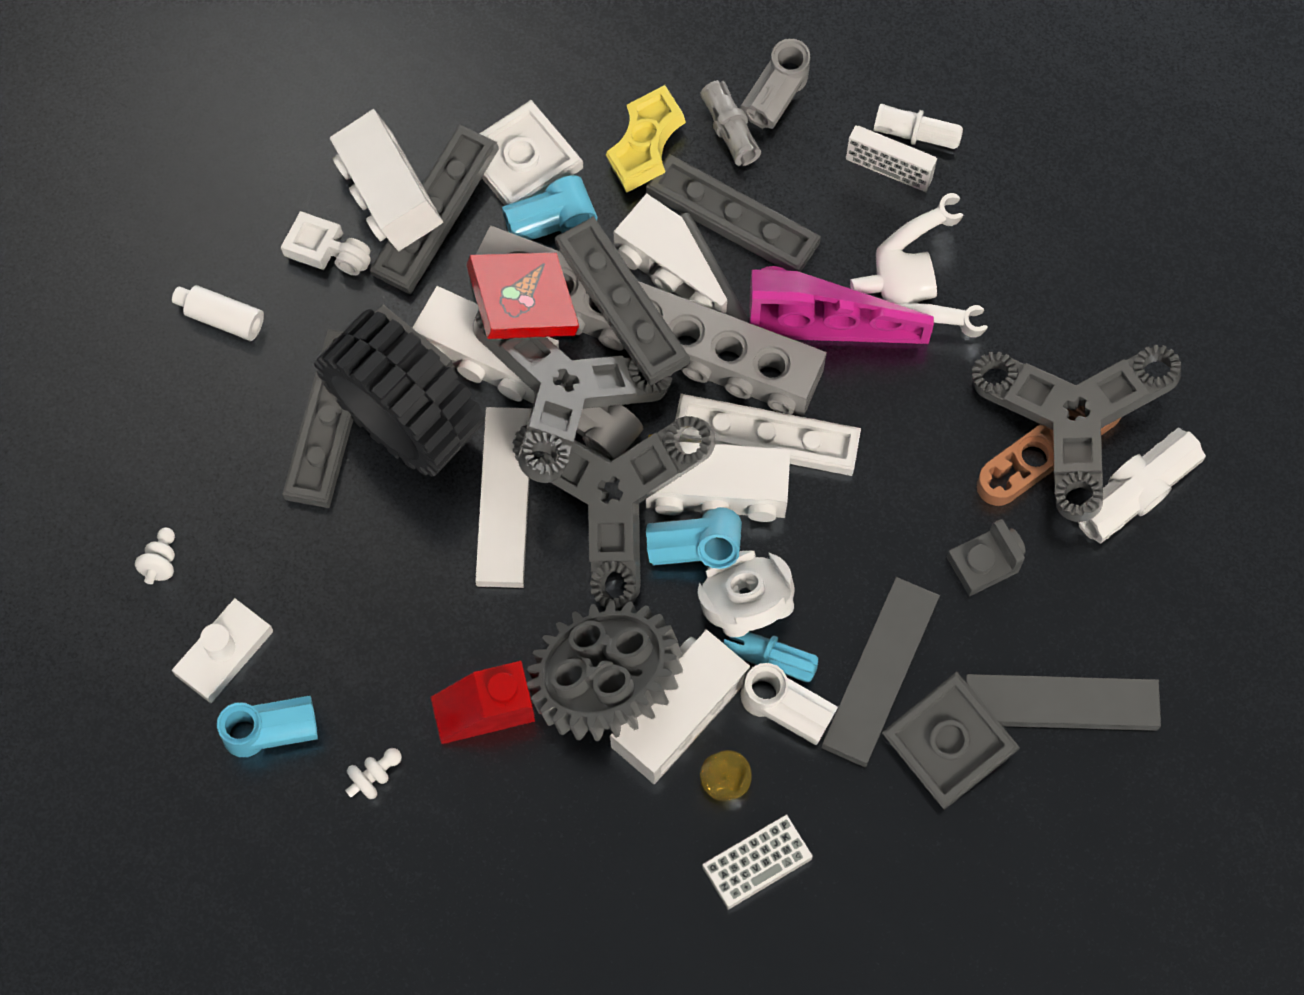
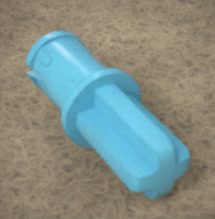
M748 632L741 637L729 636V639L744 645L724 639L723 644L745 661L756 665L760 663L777 665L784 671L785 675L804 682H810L816 673L818 666V657L816 655L780 643L777 636L773 635L769 639L752 632Z

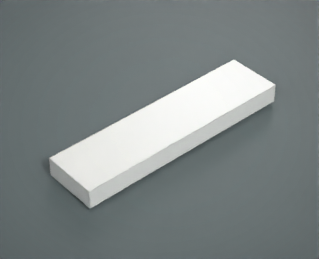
M686 394L680 395L676 419L683 416H692L705 420L710 424L715 433V444L790 449V464L849 476L853 474L861 428ZM688 427L681 433L679 442L702 443V440H700L701 435H699L698 430L694 427Z
M486 407L476 566L477 587L524 588L529 477L520 469L519 463L515 458L516 455L513 453L512 448H514V444L512 442L516 437V432H519L522 426L528 424L531 408Z

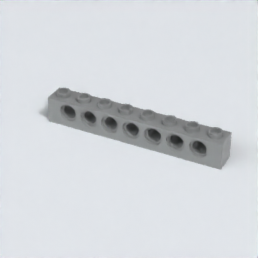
M490 225L476 255L557 253L567 288L571 291L570 297L579 323L576 335L585 333L598 338L608 348L618 351L625 349L602 313L593 310L596 306L560 251ZM639 282L676 338L691 336L697 340L694 344L682 345L690 357V364L680 370L688 378L701 383L711 381L724 386L730 394L743 399L753 397L768 403V406L776 412L790 415L794 413L804 417L823 373L827 352ZM729 351L737 354L739 358L734 361H724L718 355ZM772 367L779 370L782 374L778 377L769 378L760 371L764 368Z

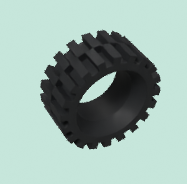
M372 309L363 311L314 362V367L318 369L316 371L318 377L326 382L324 384L325 388L329 393L337 397L336 402L343 410L348 411L353 416L352 420L360 428L363 426L370 433V437L378 444L382 443L395 458H402L405 465L413 470L417 468L423 475L435 476L484 425V416L480 413L482 409L478 402L470 398L473 394L468 387L459 383L457 380L458 375L452 368L446 367L439 360L441 357L432 348L428 350L422 345L421 339L413 332L408 334L402 324L394 319L389 321L386 315L379 311L376 313Z

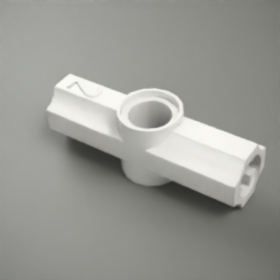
M1177 428L1164 440L1157 443L1144 456L1137 454L1112 475L1108 484L1103 487V506L1100 512L1088 521L1078 522L1079 528L1090 539H1094L1101 544L1137 514L1143 516L1168 495L1175 483L1203 462L1206 455L1201 448V443L1190 431L1186 432ZM1091 498L1088 499V500H1087L1085 503H1083V504H1085V506H1086V505H1087V502H1089V501L1091 502Z

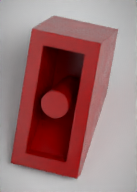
M521 661L473 672L431 696L441 744L535 722Z

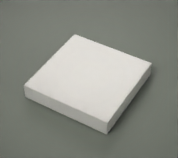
M532 100L479 133L496 141L499 146L498 152L482 176V179L504 206L545 193L546 188L555 180L570 175L573 176L583 169V160Z

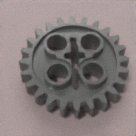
M610 601L605 612L599 613L596 605L592 604L589 609V616L583 618L575 611L572 613L574 623L570 626L561 622L556 623L560 633L557 637L550 635L542 637L547 649L533 651L532 654L538 664L528 666L527 670L532 680L527 682V686L532 694L531 700L538 713L542 715L548 726L555 724L561 735H564L571 729L576 740H581L586 732L590 730L595 741H599L604 729H610L615 738L620 736L621 725L627 723L632 729L637 730L639 729L637 717L644 715L647 718L654 719L655 714L651 706L654 703L668 705L669 700L664 690H675L679 687L674 675L683 673V668L679 661L683 654L678 645V640L671 625H666L661 614L653 616L649 606L645 605L637 612L633 602L628 601L622 610L618 611L614 601Z

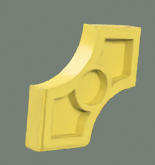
M665 85L627 104L630 115L628 129L619 143L606 153L610 166L626 192L665 173L662 164L664 145L670 135L686 123L681 109Z

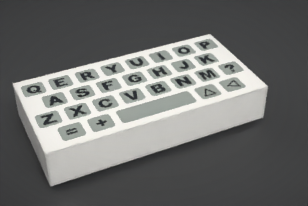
M856 125L849 137L846 160L924 192H927L932 181L937 158L930 154Z
M785 815L704 863L702 868L729 910L809 862L813 856L788 816Z

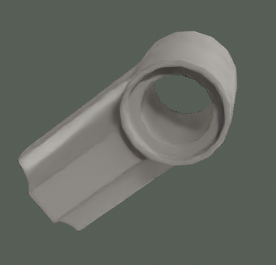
M784 39L774 46L770 62L741 105V109L745 112L749 121L762 129L774 128L796 92L800 91L807 83L810 51L802 41ZM785 63H793L796 64L799 68L794 70H788L783 68L781 65Z
M563 383L560 384L566 392H570L572 386L568 387L564 386ZM622 405L582 409L576 432L583 437V441L588 448L613 461L628 449L644 428L640 420L631 411Z

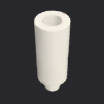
M198 285L192 287L191 290L178 286L172 296V303L184 307L183 312L185 316L249 341H253L261 329L264 319V312L262 310Z

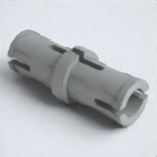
M717 80L707 84L700 92V96L714 120L713 128L716 134L726 142L736 165L740 166L742 164V166L751 164L759 158L761 150L747 126L748 118L745 112L737 107L724 81L719 83Z

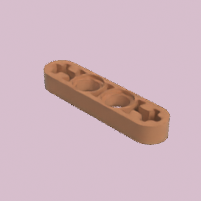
M1079 406L1075 411L1067 409L1069 411V420L1075 421L1078 416L1086 418L1085 407ZM1121 418L1101 428V436L1113 428ZM1040 424L987 462L982 468L977 481V492L981 499L994 506L1006 505L1054 471L1053 430ZM1028 447L1040 448L1044 451L1047 462L1040 467L1030 466L1024 462L1022 451ZM1013 465L1016 473L1009 478L1005 487L1006 491L1001 486L994 489L989 486L992 475L1000 479L1010 472Z

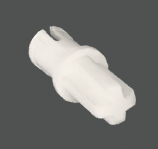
M880 104L873 131L909 139L913 145L916 144L917 140L955 149L960 144L963 128L957 124L923 116V110L915 113Z

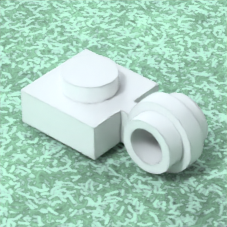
M301 211L281 245V250L285 257L322 270L325 269L331 256L336 257L335 265L340 270L355 276L360 271L366 270L371 262L369 257L371 250L365 243L354 238H347L345 243L339 242L343 235L339 224Z

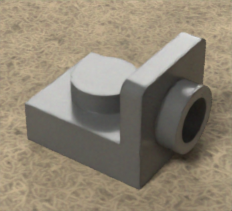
M1003 519L993 522L990 531L949 550L947 559L970 597L1017 574L1025 559L1024 554L1026 550L1018 532L1013 528L1009 530Z

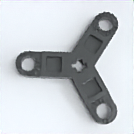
M479 309L473 322V332L476 338L536 393L520 448L518 463L522 472L537 482H553L563 474L569 461L582 409L658 401L664 397L672 381V377L669 375L658 381L657 385L653 384L650 386L648 382L645 385V381H640L641 377L637 376L640 370L631 357L613 356L571 360L547 337L487 339ZM562 380L564 386H572L570 392H566L561 385H555L556 381ZM535 451L546 452L554 459L555 464H551L550 467L549 464L542 466L543 463L541 462L537 464L538 460H533L534 455L531 454Z
M1153 345L1152 348L1146 347L1144 351H1140L1137 355L1127 360L1123 359L1077 385L1028 363L1023 364L1010 358L1007 354L1002 355V352L997 354L989 352V355H982L981 359H977L975 366L972 368L973 386L980 396L1053 430L1055 503L1059 513L1064 518L1074 522H1084L1094 518L1103 506L1101 428L1171 391L1176 387L1181 377V361L1178 354H1175L1173 349H1167L1164 345L1162 347H1158V345ZM1152 362H1162L1170 368V372L1167 373V376H1162V379L1160 377L1154 379L1153 376L1150 378L1148 373L1145 374L1144 369ZM999 368L1006 371L1008 377L1005 378V382L1002 381L1000 385L996 383L993 386V383L989 385L987 381L984 382L983 375L990 369ZM1079 406L1085 407L1086 418L1078 416L1075 421L1069 420V411L1067 409L1075 411ZM1083 488L1088 490L1093 497L1091 502H1087L1086 506L1083 504L1082 507H1079V505L1074 507V504H1069V501L1066 500V495L1073 489Z
M683 416L675 419L676 421L658 433L656 432L613 461L574 440L569 461L563 474L559 479L551 482L588 504L591 594L594 595L596 602H599L603 607H607L610 601H614L617 608H623L628 601L634 602L638 597L641 586L639 503L710 457L715 447V433L710 424L705 420L692 416ZM527 425L522 426L520 431L516 432V437L512 442L514 444V448H512L513 453H515L517 461ZM688 427H694L698 430L699 435H701L700 440H702V443L699 444L700 448H697L696 452L691 454L685 453L679 442L681 433ZM546 452L543 454L544 457L537 459V464L541 462L543 463L542 466L549 464L550 467L551 464H555L554 459ZM619 479L618 489L623 492L620 499L612 498L608 501L609 492L604 489L606 482L615 483ZM614 571L621 573L622 577H625L624 582L627 583L625 585L626 590L623 591L624 594L619 596V598L611 597L605 587L608 575Z

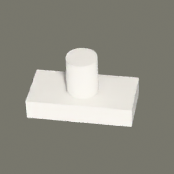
M234 598L219 617L203 629L198 641L177 663L172 672L204 699L212 703L273 633L271 625Z

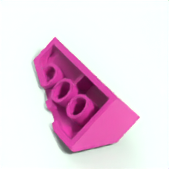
M769 266L761 270H751L749 323L793 340L929 344L934 326V316L798 271H786L784 268Z

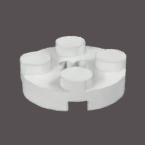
M739 551L736 563L730 567L723 569L709 567L706 571V581L703 583V586L699 583L698 596L705 617L715 626L723 628V632L727 636L741 637L750 630L765 627L778 619L789 616L794 609L793 596L795 588L790 568L783 559L769 553L770 559L756 557L755 551ZM747 587L751 591L749 593L740 594L739 590Z

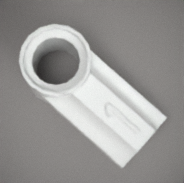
M760 663L754 666L747 673L741 690V702L748 712L758 717H768L815 745L818 744L838 708L836 705L788 679L782 669L771 663ZM758 681L768 682L774 687L776 696L771 699L760 698L754 693L752 685Z

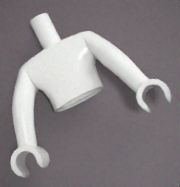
M949 193L945 195L936 209L907 222L877 248V275L850 279V288L865 294L881 292L883 300L934 316V323L960 325L962 332L969 337L981 336L988 328L986 325L975 327L969 322V316H978L984 312V308L979 305H973L965 311L932 304H918L920 301L936 298L937 296L932 261L928 252L911 254L902 251L904 247L928 230L940 224L953 226L962 219V213L950 214L944 208L946 205H954L959 202L960 197L957 194Z

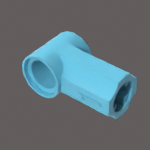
M572 175L555 180L546 188L545 193L502 207L508 232L528 240L557 231L564 233L593 216L596 220L598 218L583 180L579 176Z
M717 507L705 512L701 519L649 523L646 528L649 561L653 565L702 561L711 568L723 569L730 567L736 563L739 557L741 519L733 510Z
M311 696L254 706L247 703H234L223 709L217 719V729L225 748L237 757H250L261 749L318 739ZM249 722L254 725L251 734L245 738L235 739L230 736L231 729L237 723Z

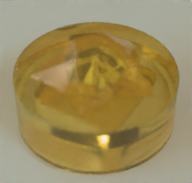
M727 750L712 754L705 760L701 768L700 778L702 786L709 796L716 800L728 801L739 798L747 792L751 784L752 773L749 763L741 754Z

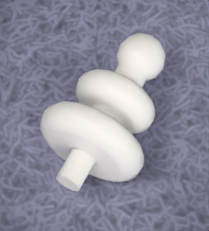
M170 528L160 529L157 534L158 542L155 541L147 544L145 547L146 554L138 556L135 560V567L140 574L145 576L144 582L147 584H153L154 580H167L173 576L174 568L170 562L173 561L175 553L169 544L174 541L175 534Z
M389 748L384 753V757L379 761H376L373 757L366 758L364 765L367 769L364 772L355 765L349 766L347 774L354 783L345 790L347 794L353 797L361 790L368 799L376 798L378 793L372 783L375 780L381 784L388 781L389 776L386 770L390 766H396L400 763L402 758L400 751L396 748Z

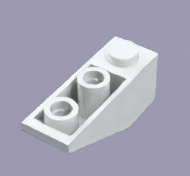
M646 193L614 230V247L630 269L636 270L638 268L646 273L660 290L671 294L674 293L679 297L726 314L727 298L683 218Z

